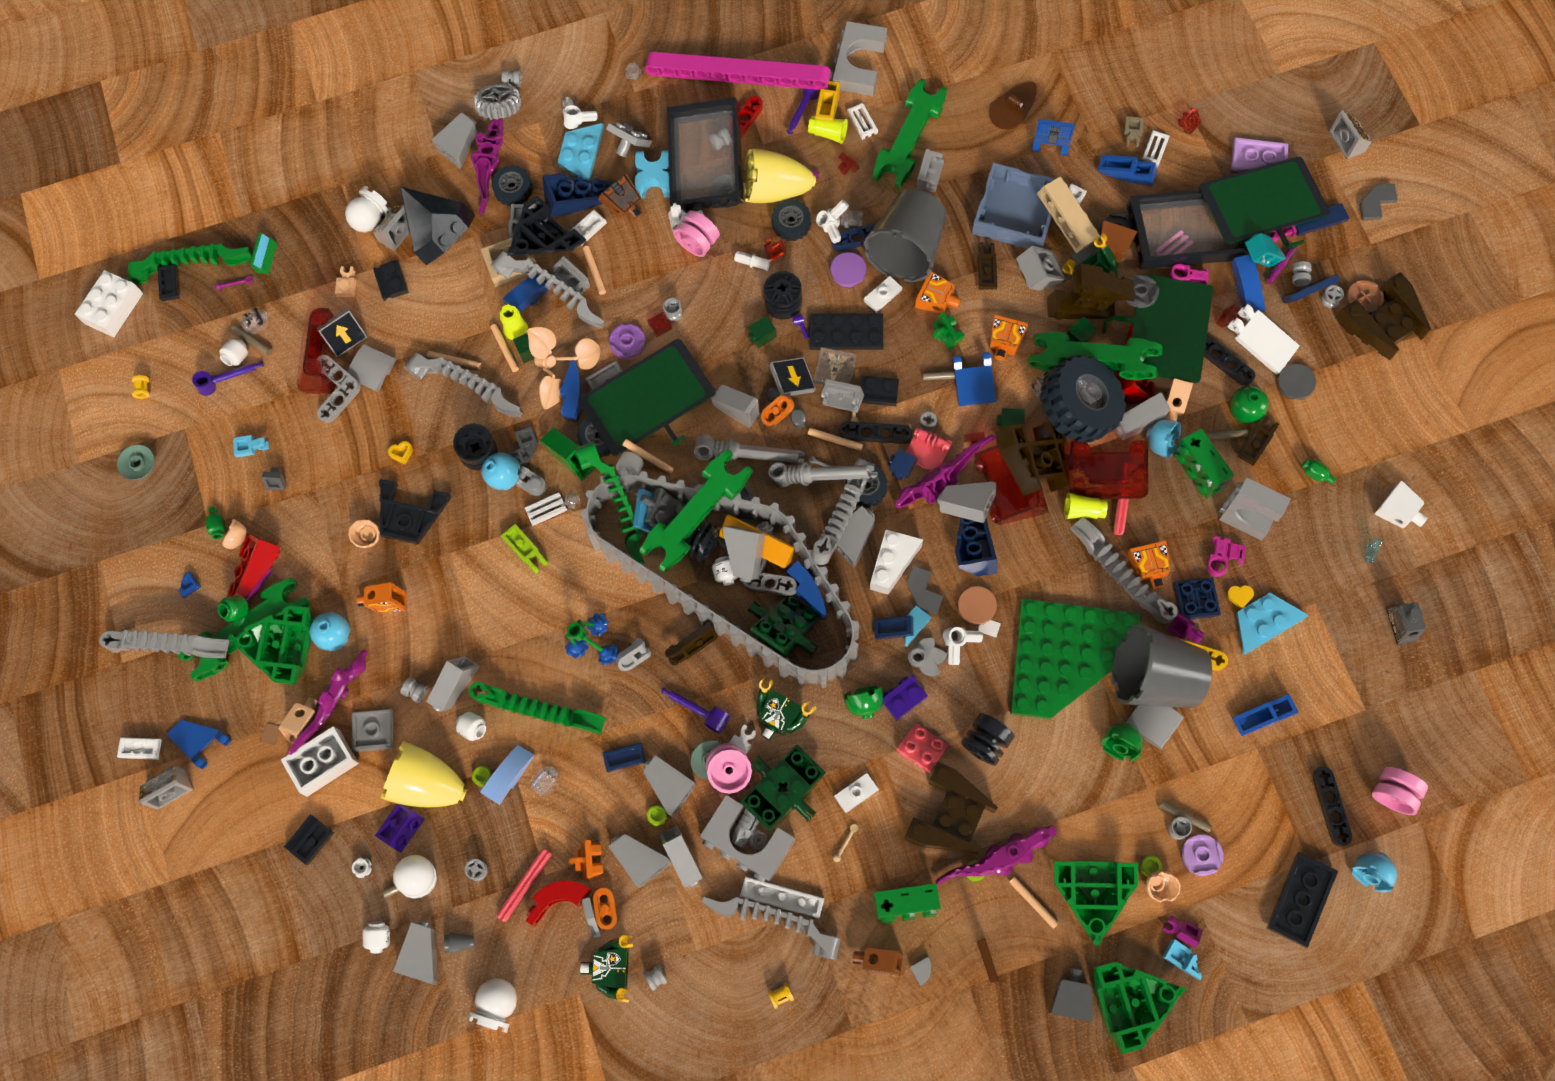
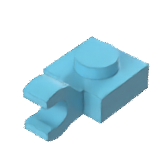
M252 435L233 438L234 456L237 458L255 455V449H269V442H265V438L254 440Z

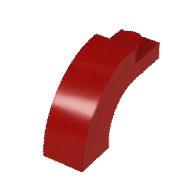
M558 881L548 884L532 897L538 904L536 906L533 905L526 914L528 917L525 921L536 927L548 909L561 901L572 902L580 907L582 899L587 898L592 890L574 881Z

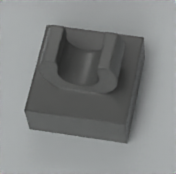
M272 467L270 472H263L261 478L267 490H285L286 482L282 472H279L280 467Z

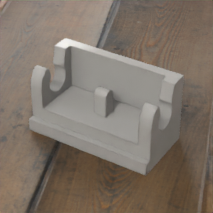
M926 149L917 179L918 189L936 192L944 160L940 159L943 157V154Z
M564 256L551 268L553 271L551 276L554 275L560 282L562 280L566 286L572 287L575 292H579L582 295L590 288L588 278Z
M826 379L821 397L824 398L822 403L825 406L858 413L864 393L861 386Z

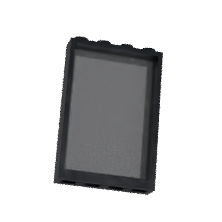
M736 97L667 107L670 206L676 203L686 212L689 210L699 211L704 208H720L726 205L736 206L744 203L740 105Z
M1200 190L1131 196L1126 205L1131 229L1137 231L1134 244L1140 269L1171 267L1176 264L1193 265L1233 261L1236 257L1249 255L1245 244L1249 239L1227 244L1224 241Z

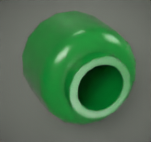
M241 595L225 597L218 605V614L228 622L243 619L248 613V603Z

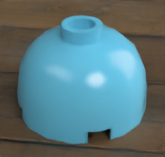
M1169 419L1156 422L1152 428L1148 429L1146 434L1150 449L1161 457L1170 458L1177 448V445L1174 444L1176 439L1180 438L1181 424Z
M502 452L491 454L484 461L481 468L483 479L490 487L496 490H508L515 485L519 478L517 474L520 464L510 454Z
M324 612L313 619L309 634L312 642L319 649L336 651L347 643L351 629L343 616L334 612Z
M1382 852L1364 853L1357 859L1352 868V875L1357 881L1366 887L1369 884L1375 886V891L1391 892L1397 880L1396 866L1389 856Z

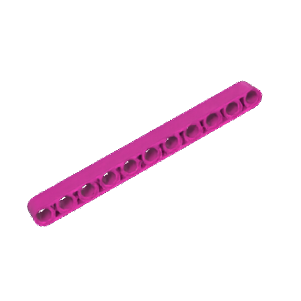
M650 52L645 66V72L652 76L816 90L827 89L831 70L822 65Z

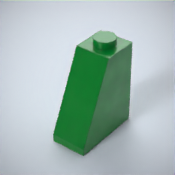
M552 428L540 440L546 450L579 480L583 481L595 469L593 466L582 470L575 452V448L579 446L556 429Z

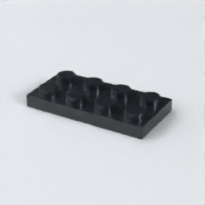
M883 313L810 314V350H883Z
M1298 852L1266 929L1308 948L1338 871Z

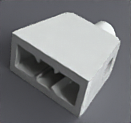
M1400 481L1375 512V515L1401 528H1405L1411 521L1421 527L1428 519L1419 512L1424 505V501L1403 481Z

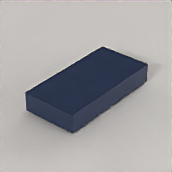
M913 616L874 619L875 639L914 636Z
M642 743L602 753L607 773L646 763Z

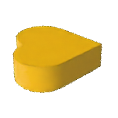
M402 441L399 445H391L388 449V454L393 460L405 465L413 452V447L408 441Z
M1246 585L1241 588L1232 586L1227 591V598L1240 609H1243L1254 596L1253 589Z

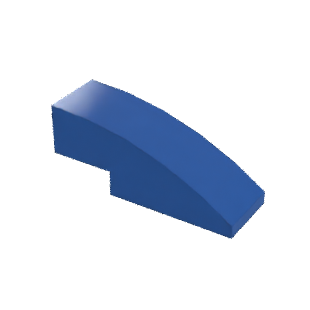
M1102 155L1098 167V172L1131 183L1150 186L1154 185L1158 171L1156 162L1138 161L1137 157Z
M1250 254L1234 258L1231 267L1237 280L1235 286L1243 307L1248 304L1253 308L1254 312L1257 310L1261 313L1265 312L1262 286L1255 262L1252 261Z
M538 274L533 279L528 277L503 298L505 305L515 306L521 314L529 305L533 306L548 291L545 287L547 280L540 285L536 281L539 277Z
M571 360L560 390L561 398L564 401L561 414L564 419L578 422L581 412L578 399L582 397V385L576 362Z
M796 561L787 570V577L793 578L798 585L795 589L796 596L825 620L826 609L821 593L808 571Z
M1290 694L1235 716L1233 720L1240 735L1244 736L1297 715L1299 712Z

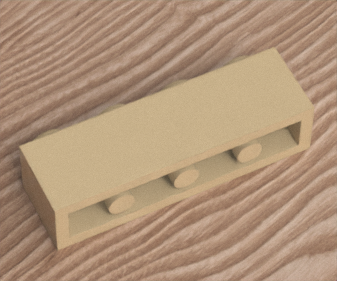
M1061 177L1046 184L1037 193L1076 254L1092 245L1096 237L1100 238L1097 229L1092 225L1087 214L1082 210L1077 199L1072 195Z

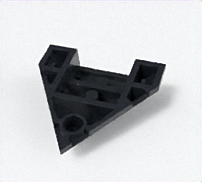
M400 187L404 200L408 230L413 244V253L425 265H428L444 254L468 230L475 215L463 202Z
M536 196L523 206L507 256L573 251L585 243L586 238L575 229L569 232L564 230L549 216L550 206Z

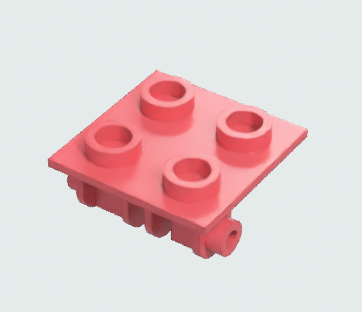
M918 427L914 432V437L906 453L918 458L915 463L916 465L932 471L943 463L953 442Z
M915 723L897 747V751L900 752L899 755H903L907 759L910 758L909 762L913 760L915 766L919 764L918 766L925 773L926 771L931 773L949 744L918 723Z

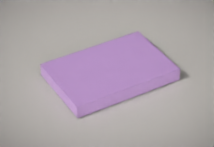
M1235 137L1233 140L1231 171L1243 172L1287 160L1288 144Z

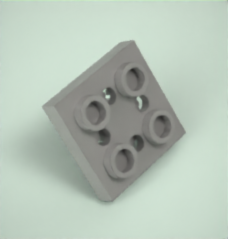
M609 123L606 128L609 132L622 138L616 153L623 157L627 156L631 144L650 147L652 143L647 138V134L641 131H633V127L626 123Z

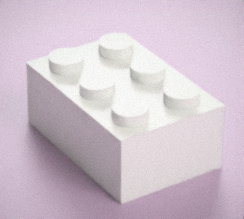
M104 270L75 315L85 325L115 337L143 293L134 283Z
M334 726L298 748L297 752L281 759L299 793L307 797L359 764L341 731Z

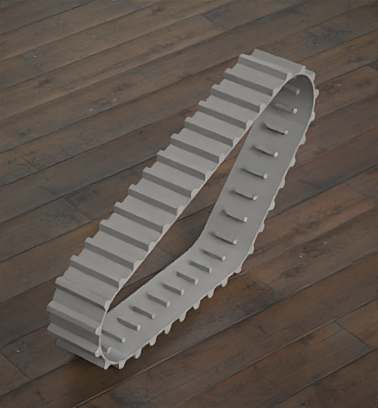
M621 469L618 475L619 483L623 485V492L638 493V490L644 489L654 494L657 488H662L678 502L687 504L703 486L702 484H697L695 488L686 487L684 480L680 479L676 484L668 483L666 476L662 475L657 480L651 479L645 471H642L639 475L628 474L626 469ZM605 475L600 477L601 483L594 490H587L585 493L588 500L587 507L581 510V517L587 528L586 533L594 550H602L608 563L612 564L617 561L623 573L634 572L637 582L640 584L646 581L649 582L655 594L663 591L666 593L670 604L681 603L684 613L687 615L693 612L696 613L702 625L710 622L714 625L717 635L728 634L734 646L742 643L746 646L749 656L760 655L763 657L764 666L768 668L771 665H775L779 668L781 677L792 676L798 680L800 687H804L807 683H818L821 688H826L828 681L836 677L841 679L846 677L849 662L856 661L858 657V643L855 641L859 638L858 621L851 620L849 602L840 601L838 585L829 584L827 568L818 567L813 561V550H807L805 534L796 532L793 515L786 517L779 511V504L775 502L770 506L760 504L759 497H754L751 501L742 500L739 493L732 501L724 495L712 510L762 522L768 521V523L782 529L785 536H789L795 547V553L798 552L804 561L805 569L809 568L815 578L816 585L820 586L825 593L827 603L830 602L837 612V619L842 620L846 626V636L851 637V645H846L844 657L840 661H835L833 666L825 669L809 670L792 664L790 659L783 658L774 652L772 647H766L755 636L751 637L742 631L740 626H734L725 620L723 615L719 616L710 610L708 605H702L693 599L691 594L687 595L678 589L676 584H670L661 578L659 573L655 574L646 568L644 563H638L627 552L623 553L614 547L612 542L608 543L603 540L600 532H595V525H598L596 518L604 504L612 499L613 496L618 495V492L609 493L607 487L614 485L612 481L605 484L603 477H606Z

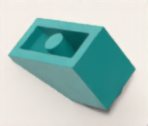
M1258 233L1245 242L1253 262L1271 268L1286 259L1283 252L1270 236Z

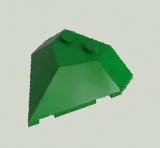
M289 605L283 608L282 611L274 615L271 614L243 628V631L235 635L231 634L226 638L238 647L260 670L267 674L273 682L295 685L306 669L311 644L309 634L312 623L310 608Z
M1054 861V884L1096 948H1098L1104 935L1111 928L1126 905L1132 892L1139 885L1138 863Z
M1117 962L1094 967V991L1107 1033L1121 1054L1142 1049L1153 1032L1158 1029L1175 1006V1002L1187 989L1139 970L1125 967Z

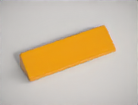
M728 514L719 536L724 538L723 526L765 532ZM766 533L762 558L782 568H786L792 560L795 547Z

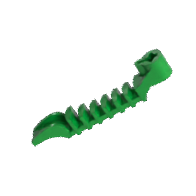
M213 243L208 246L182 247L179 250H162L157 253L152 251V254L144 261L128 263L127 280L135 285H141L149 281V276L157 272V267H161V264L162 266H168L172 263V265L175 264L177 267H180V261L184 265H190V259L195 264H199L200 259L202 263L209 264L210 257L211 264L218 266L220 256L225 264L235 266L250 261L253 253L250 252L249 247L229 249L222 244L215 245Z
M594 442L576 447L575 452L582 470L594 466L600 474L605 473L606 477H603L605 484L613 481L614 485L607 487L609 493L617 491L618 495L612 497L613 502L622 501L623 503L616 506L617 511L622 512L626 510L627 514L619 516V520L621 523L628 520L631 521L630 524L619 527L620 531L625 533L633 529L635 530L626 535L624 540L625 546L638 563L642 562L645 564L639 552V542L642 533L640 529L633 527L635 513L632 512V506L627 501L628 497L623 492V485L619 483V476L614 471V465H608L600 460Z
M482 682L472 683L468 690L470 697L478 703L489 705L502 711L507 710L514 714L530 716L533 719H541L544 722L549 721L553 724H560L563 727L568 726L571 729L602 735L603 726L606 721V717L580 709L572 711L567 706L561 708L558 704L541 703L537 699L530 700L526 696L522 698L515 693L511 695L505 690Z

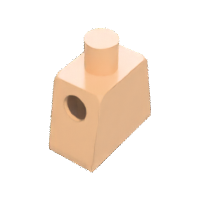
M1174 378L1168 387L1165 398L1170 407L1165 419L1177 421V419L1182 417L1193 383Z
M308 698L304 705L299 703L293 705L278 728L288 742L294 743L299 735L313 722L316 717L315 710L319 704L318 701ZM310 738L307 739V740L304 742V744L308 743L309 740H310Z

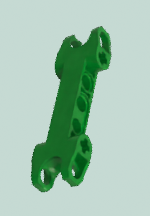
M921 78L911 89L905 103V107L911 110L891 150L882 148L879 152L872 180L878 181L884 173L891 172L897 176L894 188L901 189L914 169L916 160L911 159L910 156L929 118L939 119L943 111L947 87L943 86L937 94L929 95L924 92L926 80Z
M1046 332L1037 333L1033 336L1034 344L1047 348L1046 351L1040 355L1028 356L1027 363L1032 368L1050 372L1051 369L1068 357L1082 355L1087 358L1093 357L1097 361L1103 362L1110 370H1120L1119 375L1124 379H1153L1157 377V368L1153 365L1144 364L1143 361L1148 357L1162 355L1163 348L1159 343L1140 338H1130L1127 340L1126 346L1073 342L1069 341L1070 337L1065 333Z
M729 449L713 459L704 469L701 476L707 482L668 526L660 521L649 532L639 552L644 556L655 547H663L665 549L666 556L659 567L663 573L680 562L688 553L691 546L685 540L724 495L732 501L742 491L748 478L751 476L753 470L749 466L735 475L727 473L726 465L733 456Z
M291 577L265 589L260 594L263 602L250 610L243 619L232 622L213 636L208 631L202 632L197 636L228 640L227 636L235 635L243 631V628L271 614L274 615L289 605L309 608L311 603L306 597L288 603L289 593L298 585ZM230 641L226 657L238 649ZM183 652L177 654L178 658L183 662L196 657L193 654L187 656ZM200 657V664L191 672L190 677L195 682L202 681L218 674L229 665V662L226 658Z

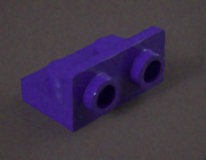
M914 675L910 678L908 676L904 677L899 681L897 688L894 690L890 688L883 694V705L896 721L928 697L915 681Z
M396 804L375 836L393 849L402 852L420 827L424 818L407 806Z

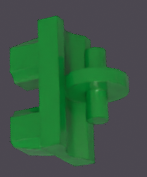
M944 312L940 313L939 318L933 323L935 330L932 334L933 339H940L941 342L945 343L948 350L954 349L956 344L965 337L962 330H954L953 327L956 325V320L953 315L946 316Z

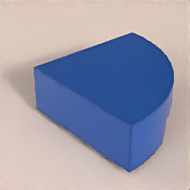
M188 571L182 578L183 581L179 590L181 596L186 598L201 587L193 574Z

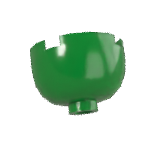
M1256 386L1241 387L1233 394L1229 401L1230 413L1236 421L1243 424L1258 423L1268 411V397L1262 389Z
M877 686L859 688L852 695L851 691L843 694L844 703L848 711L855 716H862V719L874 717V713L879 711L883 705L882 686L878 688Z
M1118 723L1110 726L1101 741V745H1104L1103 750L1108 755L1122 761L1124 758H1130L1129 761L1138 760L1143 750L1141 733L1129 723Z

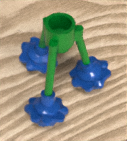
M595 613L592 618L588 619V622L579 619L577 622L569 625L566 634L569 642L565 645L567 655L573 656L574 659H577L579 656L583 657L585 651L589 648L586 644L589 643L598 650L600 655L598 661L603 666L616 661L618 648L613 643L604 647L599 646L587 637V630L584 627L587 626L593 636H602L608 630L607 625L609 623L605 619L604 614L599 615Z

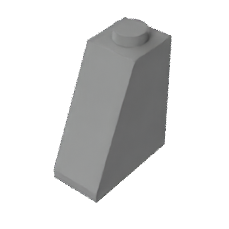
M462 112L432 139L436 150L459 169L463 167L477 134L474 119L471 116L467 117Z
M723 384L719 389L716 388V394L711 398L712 405L747 428H750L760 414L758 399Z
M1158 393L1124 413L1122 421L1114 429L1115 433L1118 436L1120 435L1122 440H1125L1152 428L1156 422L1164 420L1170 407L1163 394Z
M996 482L945 486L943 493L939 494L937 503L940 504V512L984 523L996 496Z
M863 506L857 509L852 514V517L849 518V523L846 525L844 534L842 533L840 542L838 541L836 548L853 568L857 565L875 524L874 514Z
M723 526V534L733 576L740 577V581L751 582V580L758 579L766 533Z
M465 656L446 661L426 702L439 712L451 709L480 666Z
M655 755L653 759L649 758L645 763V770L643 772L667 814L673 819L696 784Z
M678 825L659 834L684 888L698 884L700 879H702V875Z
M626 834L616 836L611 840L612 844L608 846L638 888L672 864L666 856Z
M420 920L418 924L411 922L393 972L437 985L436 932L434 929L429 928L431 925Z

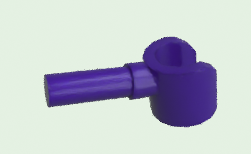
M801 314L793 315L794 326L800 325L804 338H809L803 316Z

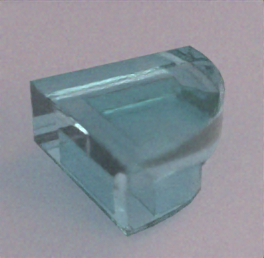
M1375 538L1368 544L1364 559L1366 562L1372 563L1376 558L1382 543L1381 539Z

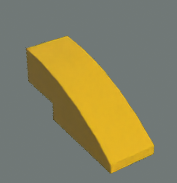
M829 81L827 89L820 90L815 119L833 121L840 97L841 82Z

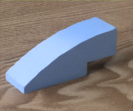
M517 745L495 770L480 793L500 805L509 790L514 788L535 755Z

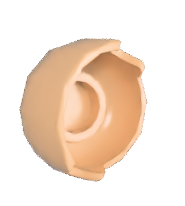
M232 519L222 545L227 549H234L240 546L246 538V527L237 520Z
M357 520L349 527L348 536L355 546L369 548L379 541L380 530L378 525L371 520Z
M1158 870L1148 876L1145 889L1148 895L1158 902L1173 901L1180 894L1181 885L1172 873Z

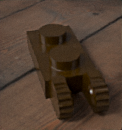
M983 243L978 245L979 290H997V258L994 243L989 245L990 254H984Z
M1267 416L1264 417L1260 425H1257L1237 457L1252 466L1255 465L1280 425L1277 422L1274 423L1270 431L1263 428L1269 421Z
M708 622L677 645H671L664 654L669 658V663L675 666L692 657L716 640L718 636L713 626Z

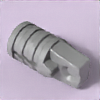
M745 809L742 818L739 820L731 840L733 844L741 848L745 847L759 823L747 809Z

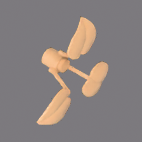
M543 327L528 328L526 331L529 349L535 357V364L538 367H542L543 371L550 375L544 376L539 385L541 404L544 409H549L562 400L560 390L563 382L561 379H555V375L549 370L556 364V360H578L580 369H591L599 360L600 347L592 339L584 338L576 344L575 353L577 356L554 357L551 354V349L556 345L554 333Z

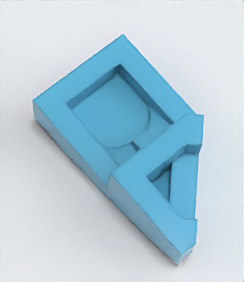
M917 605L907 615L913 616L914 636L905 637L904 645L906 647L917 637L918 633L932 618Z
M1171 939L1162 958L1192 977L1201 980L1202 976L1198 971L1196 962L1198 960L1197 955L1193 954L1190 949L1177 940Z

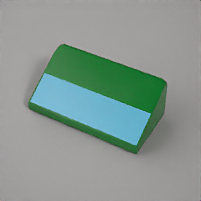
M263 233L258 234L250 265L256 273L269 274L277 243Z

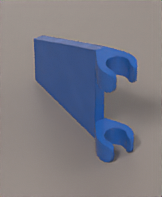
M181 720L167 733L174 743L191 759L194 765L200 767V769H204L208 763L199 754L215 738L225 746L231 742V739L220 730Z

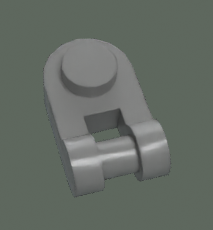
M521 466L518 474L519 478L515 485L533 496L543 495L547 489L544 479L531 472L528 468ZM525 477L529 478L527 483L523 482Z
M637 638L631 646L617 655L616 663L620 670L628 671L648 659L652 652L645 646V642L641 638Z

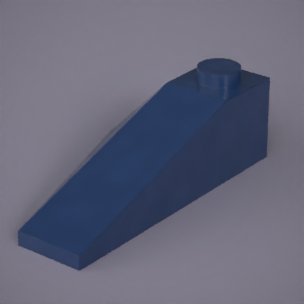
M561 173L543 175L545 203L550 206L549 216L570 215L603 204L598 198L614 182L594 179L593 181L584 180L580 176L571 178Z
M960 517V526L955 546L958 568L976 576L997 574V557L987 518L984 523Z

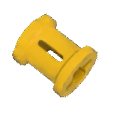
M143 375L133 376L131 378V381L134 383L132 396L139 399L148 398L147 383H149V378Z
M784 983L782 987L774 991H767L775 1009L778 1008V1005L788 1000H794L787 983Z

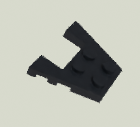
M380 479V535L384 538L418 545L450 501L451 494L434 490L429 507L423 508L393 501L398 484Z

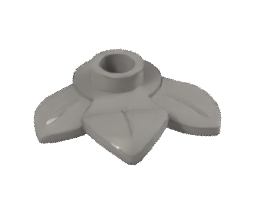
M934 638L922 639L918 647L912 649L908 655L909 663L914 667H919L921 672L927 676H938L940 672L937 665L947 658V653L941 649L934 648ZM914 656H921V660L916 661L914 659Z

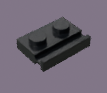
M398 260L380 265L381 267L373 268L384 301L388 298H395L409 293Z
M862 375L861 388L864 397L861 403L896 407L899 379Z
M310 814L284 848L305 865H309L334 832Z

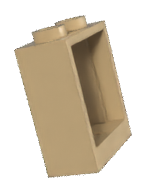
M512 238L481 249L495 287L528 276V271L524 275L513 272L506 279L491 267L492 259L497 258L502 251L508 253ZM524 254L526 260L529 258L536 265L533 254L530 256L529 254Z

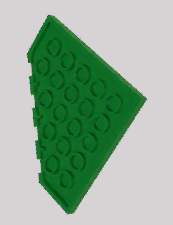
M1022 599L1011 715L1052 719L1061 710L1111 673L1120 640L1126 639L1128 635L1127 630L1131 626L1139 624L1140 613Z

